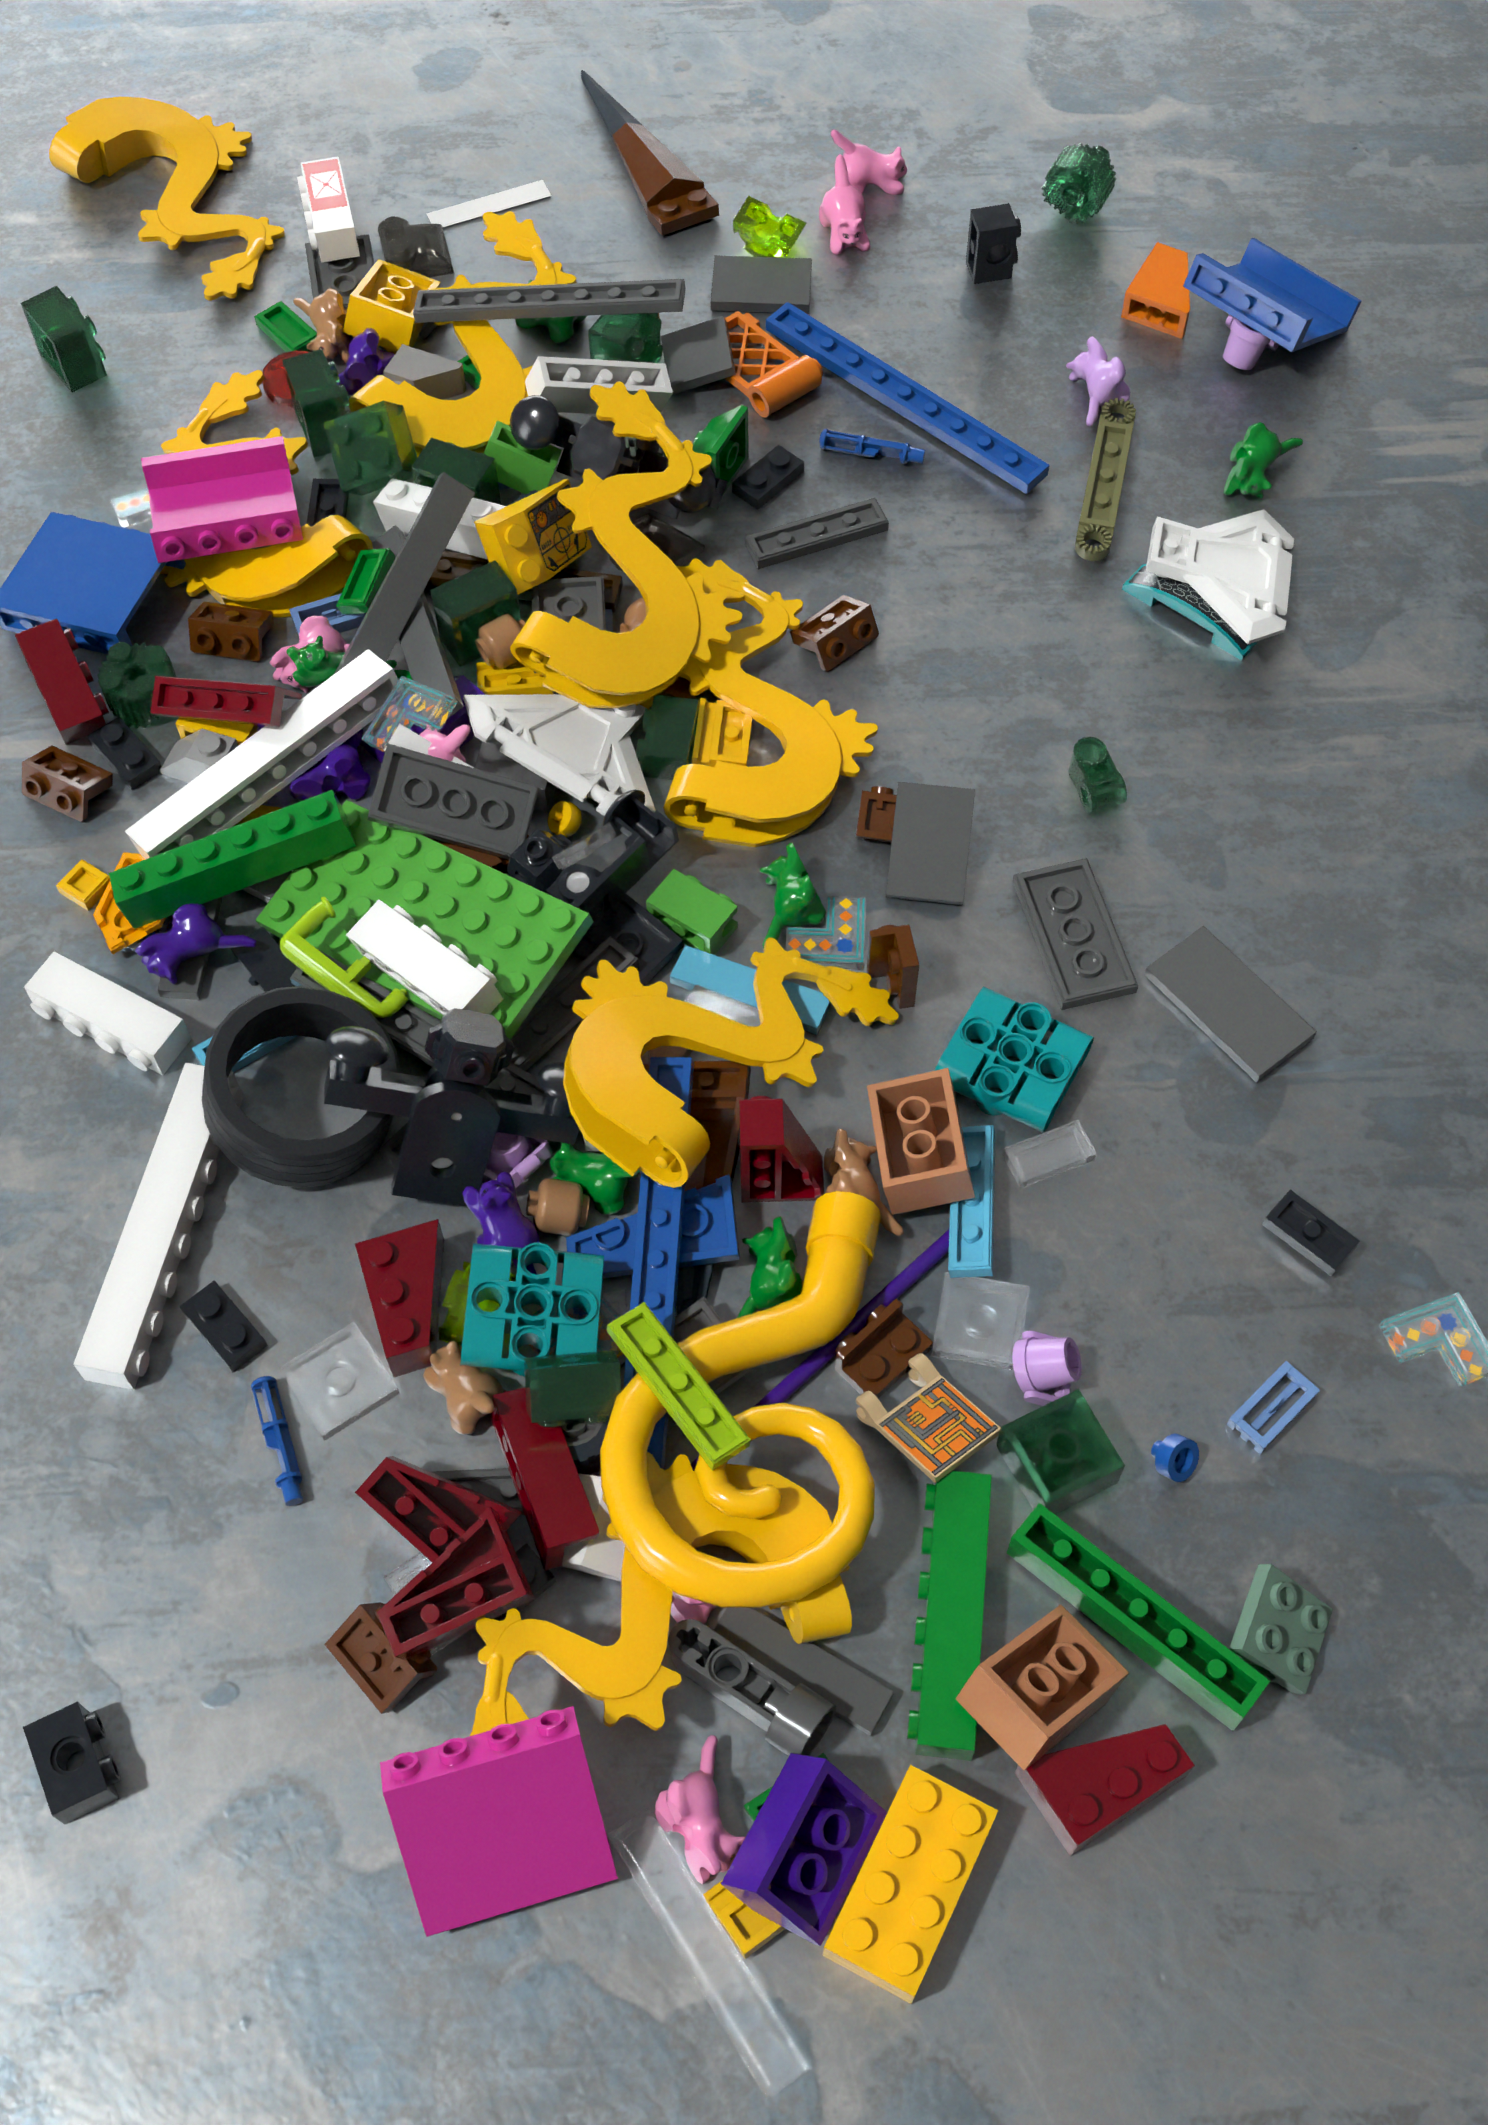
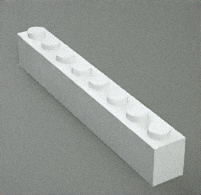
M369 649L363 652L281 714L280 727L264 726L125 830L144 859H148L233 827L328 755L330 751L340 746L398 702L404 694V690L393 668Z
M185 1062L73 1363L85 1381L134 1390L139 1376H144L147 1371L150 1359L148 1350L153 1336L157 1337L162 1329L164 1319L162 1310L167 1297H172L175 1292L178 1265L180 1260L185 1259L189 1253L191 1245L189 1234L194 1221H199L202 1216L205 1189L207 1184L213 1183L217 1172L216 1158L220 1149L215 1144L205 1124L201 1100L205 1066ZM231 1071L227 1078L228 1085L236 1104L240 1108L243 1092L239 1088L233 1071Z

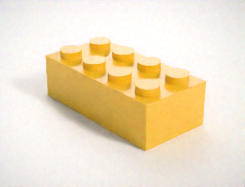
M910 1764L826 1941L822 1956L912 2004L999 1810Z

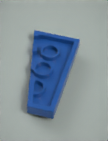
M730 1174L715 1179L716 1183L697 1190L695 1187L685 1191L679 1268L740 1260ZM638 1213L621 1220L615 1218L566 1237L567 1252L604 1255L602 1279L633 1275Z

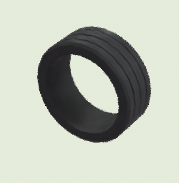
M295 986L276 988L253 996L227 1015L216 1028L207 1048L201 1100L205 1124L215 1144L233 1164L249 1175L266 1182L281 1186L303 1188L332 1183L351 1175L369 1162L383 1144L392 1123L393 1115L367 1111L351 1127L327 1138L312 1140L285 1138L266 1131L245 1115L233 1098L227 1078L240 1058L260 1043L277 1037L296 1035L326 1041L327 1036L332 1031L346 1026L363 1027L379 1034L389 1046L390 1057L384 1064L375 1067L385 1071L401 1073L397 1050L386 1029L370 1011L352 999L327 989Z

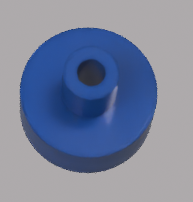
M1177 1433L1167 1436L1163 1441H1156L1151 1449V1454L1155 1457L1157 1472L1175 1482H1182L1188 1479L1198 1464L1199 1448L1197 1443Z

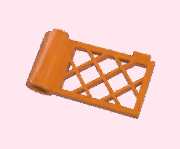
M737 311L725 318L728 330L739 325L744 329V333L729 332L730 343H742V347L731 348L733 359H739V364H734L736 375L724 379L749 398L751 405L760 416L768 417L822 384L823 370L816 359L807 355H803L800 358L761 329L760 321L748 312L742 314ZM748 343H762L765 349L747 348ZM745 359H763L762 364H744ZM769 359L785 361L781 365H768ZM742 375H760V377L748 383L742 378Z

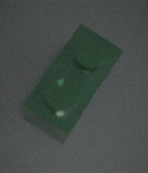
M662 695L654 696L652 708L645 709L643 731L646 732L645 739L638 740L636 753L638 761L642 762L644 777L673 780L674 774L679 767L692 763L699 700Z
M613 1350L524 1358L526 1410L532 1423L538 1422L543 1427H557L564 1425L565 1420L583 1418L585 1422L600 1423L610 1419L616 1397L621 1392L620 1361Z

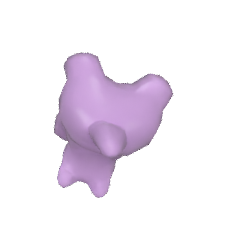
M1093 336L1087 340L1088 352H1081L1072 362L1066 365L1068 369H1072V373L1069 376L1071 381L1085 380L1087 382L1090 397L1086 420L1087 426H1092L1096 422L1099 408H1102L1105 402L1109 403L1110 399L1114 401V398H1118L1120 401L1123 398L1126 402L1130 398V388L1123 380L1126 374L1124 364L1116 356L1111 361H1107L1108 356Z

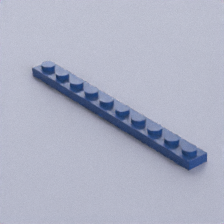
M789 302L785 303L766 319V330L803 354L816 359L825 368L1023 493H1029L1048 475L1049 464Z
M650 1057L649 1075L662 1087L684 1101L685 1104L682 1110L690 1115L694 1072L692 1057ZM641 1171L630 1310L645 1302L674 1340L685 1183L681 1187L675 1188L663 1186ZM627 1358L623 1389L638 1373ZM668 1412L656 1423L647 1452L653 1455L663 1470L665 1466Z

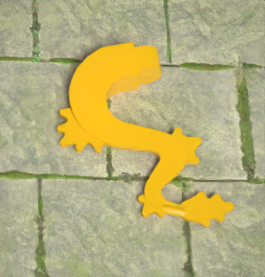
M120 96L97 99L66 117L68 124L55 134L49 149V159L56 169L82 182L90 183L102 175L110 177L128 163L140 158L161 156L176 161L177 166L159 200L158 210H142L140 212L141 219L147 224L138 232L139 241H161L166 243L170 250H176L182 241L200 242L236 235L244 237L248 242L245 252L210 262V270L213 272L204 274L201 277L202 284L207 286L204 289V298L209 301L221 296L234 299L237 296L238 288L253 289L260 257L265 249L272 250L274 248L273 240L284 237V228L269 225L267 217H260L257 220L245 215L199 214L193 211L213 182L218 169L228 171L233 169V161L229 157H243L247 155V149L242 145L252 141L250 132H236L235 124L232 122L214 126L209 115H205L198 120L176 106L140 97Z
M508 211L504 215L486 212L482 216L483 222L487 226V229L483 232L484 240L496 242L494 246L496 255L532 261L537 271L535 280L529 284L478 282L470 284L464 275H458L452 286L447 288H431L429 290L574 284L577 282L574 275L562 272L563 269L560 262H551L543 250L541 239L536 233L531 219H526L519 223L512 211ZM487 320L434 322L436 325L453 324L456 336L480 374L479 388L470 396L458 400H441L426 395L405 380L398 385L383 375H377L348 399L349 409L355 419L368 432L379 438L375 442L377 448L410 468L425 470L459 468L472 463L473 460L482 458L497 420L510 426V417L514 407L520 400L528 396L525 380L533 366L522 369L512 350Z
M256 370L247 375L235 372L231 375L227 384L213 383L209 394L199 408V413L187 428H178L176 438L161 444L164 453H177L282 436L279 428H273L264 438L249 437L209 445L202 442L205 432L211 423H217L230 417L247 413L249 407L246 402L262 396L259 386L265 379L262 371ZM283 437L290 474H297L299 468L294 460L308 447V442L305 437ZM330 515L312 527L307 523L301 527L303 540L274 544L259 549L250 548L184 559L186 562L184 569L164 566L160 574H168L165 578V583L168 587H174L187 582L186 591L190 597H195L207 589L214 599L221 604L273 611V617H290V608L341 594L360 550L373 549L370 538L346 518L340 515Z
M618 381L611 388L600 385H593L591 387L589 395L599 406L596 412L597 419L614 422L615 425L612 431L614 436L632 437L647 441L656 440L668 458V467L663 472L619 474L607 477L604 480L598 477L593 470L585 469L582 476L583 483L578 487L559 490L557 499L575 515L572 531L578 534L593 530L600 544L637 586L645 601L646 617L643 623L633 631L614 633L600 630L572 616L568 623L547 612L535 611L530 615L510 646L511 653L521 664L545 676L542 686L589 708H621L643 703L660 694L675 682L684 670L690 657L703 663L709 662L711 653L708 642L728 644L731 640V634L726 630V627L739 623L743 616L740 611L724 606L723 603L727 599L726 591L718 590L709 594L704 593L703 574L696 572L685 578L673 561L631 522L629 513L632 510L676 496L688 484L695 487L700 486L703 478L699 472L710 466L712 458L708 454L694 452L693 443L690 440L681 442L666 426L662 414L650 401L646 390L639 389L636 394L631 395L623 382Z
M693 559L688 566H677L685 578L700 572L704 577V593L709 594L718 590H724L727 593V599L724 603L746 601L762 614L763 620L760 624L729 632L731 640L728 644L709 641L710 661L703 663L690 657L679 676L690 682L689 692L691 695L697 696L709 689L721 700L736 707L742 713L748 714L752 719L770 729L781 741L785 753L777 762L766 766L747 767L722 761H716L715 767L701 764L682 765L674 774L663 807L664 813L672 822L679 826L704 831L703 840L755 848L783 841L807 829L822 815L835 794L839 775L857 777L859 775V766L853 758L869 757L872 755L874 748L865 741L877 734L878 726L874 723L856 722L857 711L854 709L834 716L831 712L830 703L825 699L820 700L812 707L796 696L743 671L741 665L778 643L785 636L787 629L797 630L800 627V620L795 616L802 611L803 601L800 599L784 600L780 592L777 591L772 592L771 595L751 585L745 577L729 568L722 560H716L713 566L708 567L701 560Z
M770 937L764 944V953L756 951L750 958L751 963L757 966L753 986L760 1025L755 1027L746 1026L694 1004L667 997L668 986L662 981L649 986H643L640 983L639 972L633 966L628 967L626 972L621 973L609 961L600 960L597 965L598 978L585 976L581 983L582 988L592 999L576 1000L572 1007L573 1012L584 1020L574 1033L564 1063L563 1085L570 1112L584 1138L632 1177L640 1170L663 1186L681 1187L709 1151L710 1140L703 1126L682 1110L685 1102L658 1084L645 1070L641 1057L647 1051L661 1046L683 1047L744 1065L763 1067L765 1081L770 1085L775 1084L779 1078L786 1077L805 1087H813L817 1078L811 1060L819 1058L824 1050L821 1045L804 1038L805 1032L801 1019L782 985L783 981L793 978L816 983L820 991L832 1003L841 1017H846L850 1012L855 1013L865 1026H871L875 1021L893 1025L897 1022L899 1014L888 1004L890 995L887 990L872 988L869 985L872 978L868 973L854 972L835 966H823L800 958L801 953L798 950L786 951L777 940Z
M647 1452L648 1483L654 1504L672 1530L693 1548L708 1544L726 1546L743 1556L748 1563H762L787 1558L813 1543L832 1525L827 1510L803 1487L774 1471L738 1464L726 1465L725 1472L730 1483L739 1489L751 1490L761 1485H773L780 1491L782 1501L779 1508L773 1514L756 1519L727 1516L706 1502L688 1456L679 1454L670 1468L663 1470L653 1455ZM611 1522L607 1527L606 1535L611 1539L622 1541ZM625 1546L621 1568V1634L618 1641L613 1645L601 1646L548 1621L537 1619L521 1620L520 1612L515 1608L507 1611L506 1618L503 1621L485 1617L478 1619L475 1626L476 1631L486 1643V1646L478 1653V1661L480 1664L487 1665L483 1696L476 1708L470 1736L490 1731L501 1724H513L529 1719L516 1698L506 1690L508 1678L514 1664L526 1655H539L580 1691L596 1700L603 1701L604 1725L613 1727L619 1720L631 1717L652 1730L658 1731L662 1729L665 1722L662 1702L663 1694L667 1690L677 1688L681 1683V1675L661 1665L667 1648L673 1591L643 1571ZM848 1565L842 1572L849 1571L850 1566ZM840 1574L831 1583L799 1600L769 1606L770 1610L781 1608L790 1634L798 1644L846 1635L851 1632L852 1614L850 1603Z

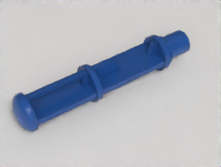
M824 429L819 438V445L822 450L828 449L873 458L876 455L900 459L902 464H906L909 461L921 464L924 462L925 450L913 448L909 443L904 444L865 437V435L859 436L836 432L829 429Z
M263 1376L252 1382L251 1391L253 1392L266 1447L277 1451L282 1474L275 1479L276 1487L282 1490L285 1505L294 1506L303 1501L300 1489L302 1475L288 1429L289 1426L278 1391L277 1380L272 1376ZM275 1388L283 1419L277 1420L270 1390ZM256 1393H262L269 1422H263Z

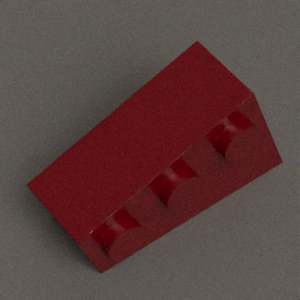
M56 618L15 634L25 661L32 672L65 745L84 738L106 725L103 715L108 714L109 711L101 693L93 695L88 685L94 679L85 660L77 662L73 651L78 650L79 647L70 628L63 631Z
M754 1096L747 1100H739L741 1203L816 1201L817 1198L824 1195L823 1156L783 1099H772L768 1096Z
M438 1219L355 1243L384 1353L393 1377L432 1366L430 1356L437 1352L438 1306L442 1282V1252H444V1237Z
M394 1456L386 1457L355 1491L361 1499L432 1563L446 1550L445 1548L455 1538L458 1539L489 1506L499 1513L506 1531L523 1513V1511Z
M490 1506L458 1539L455 1538L425 1570H421L377 1612L396 1658L408 1660L475 1628L477 1620L482 1617L494 1619L511 1608H517L535 1599L499 1513Z
M1163 1724L1045 1754L1025 1771L1018 1765L1015 1774L1069 1856H1072L1182 1781L1195 1765L1168 1726Z

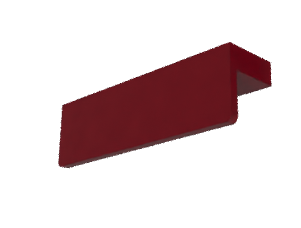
M155 676L150 713L167 717L280 727L284 698L301 700L302 694L272 685Z
M543 1383L493 1395L494 1410L491 1413V1421L544 1570H549L562 1566L565 1546L597 1538L599 1536V1528L546 1386Z

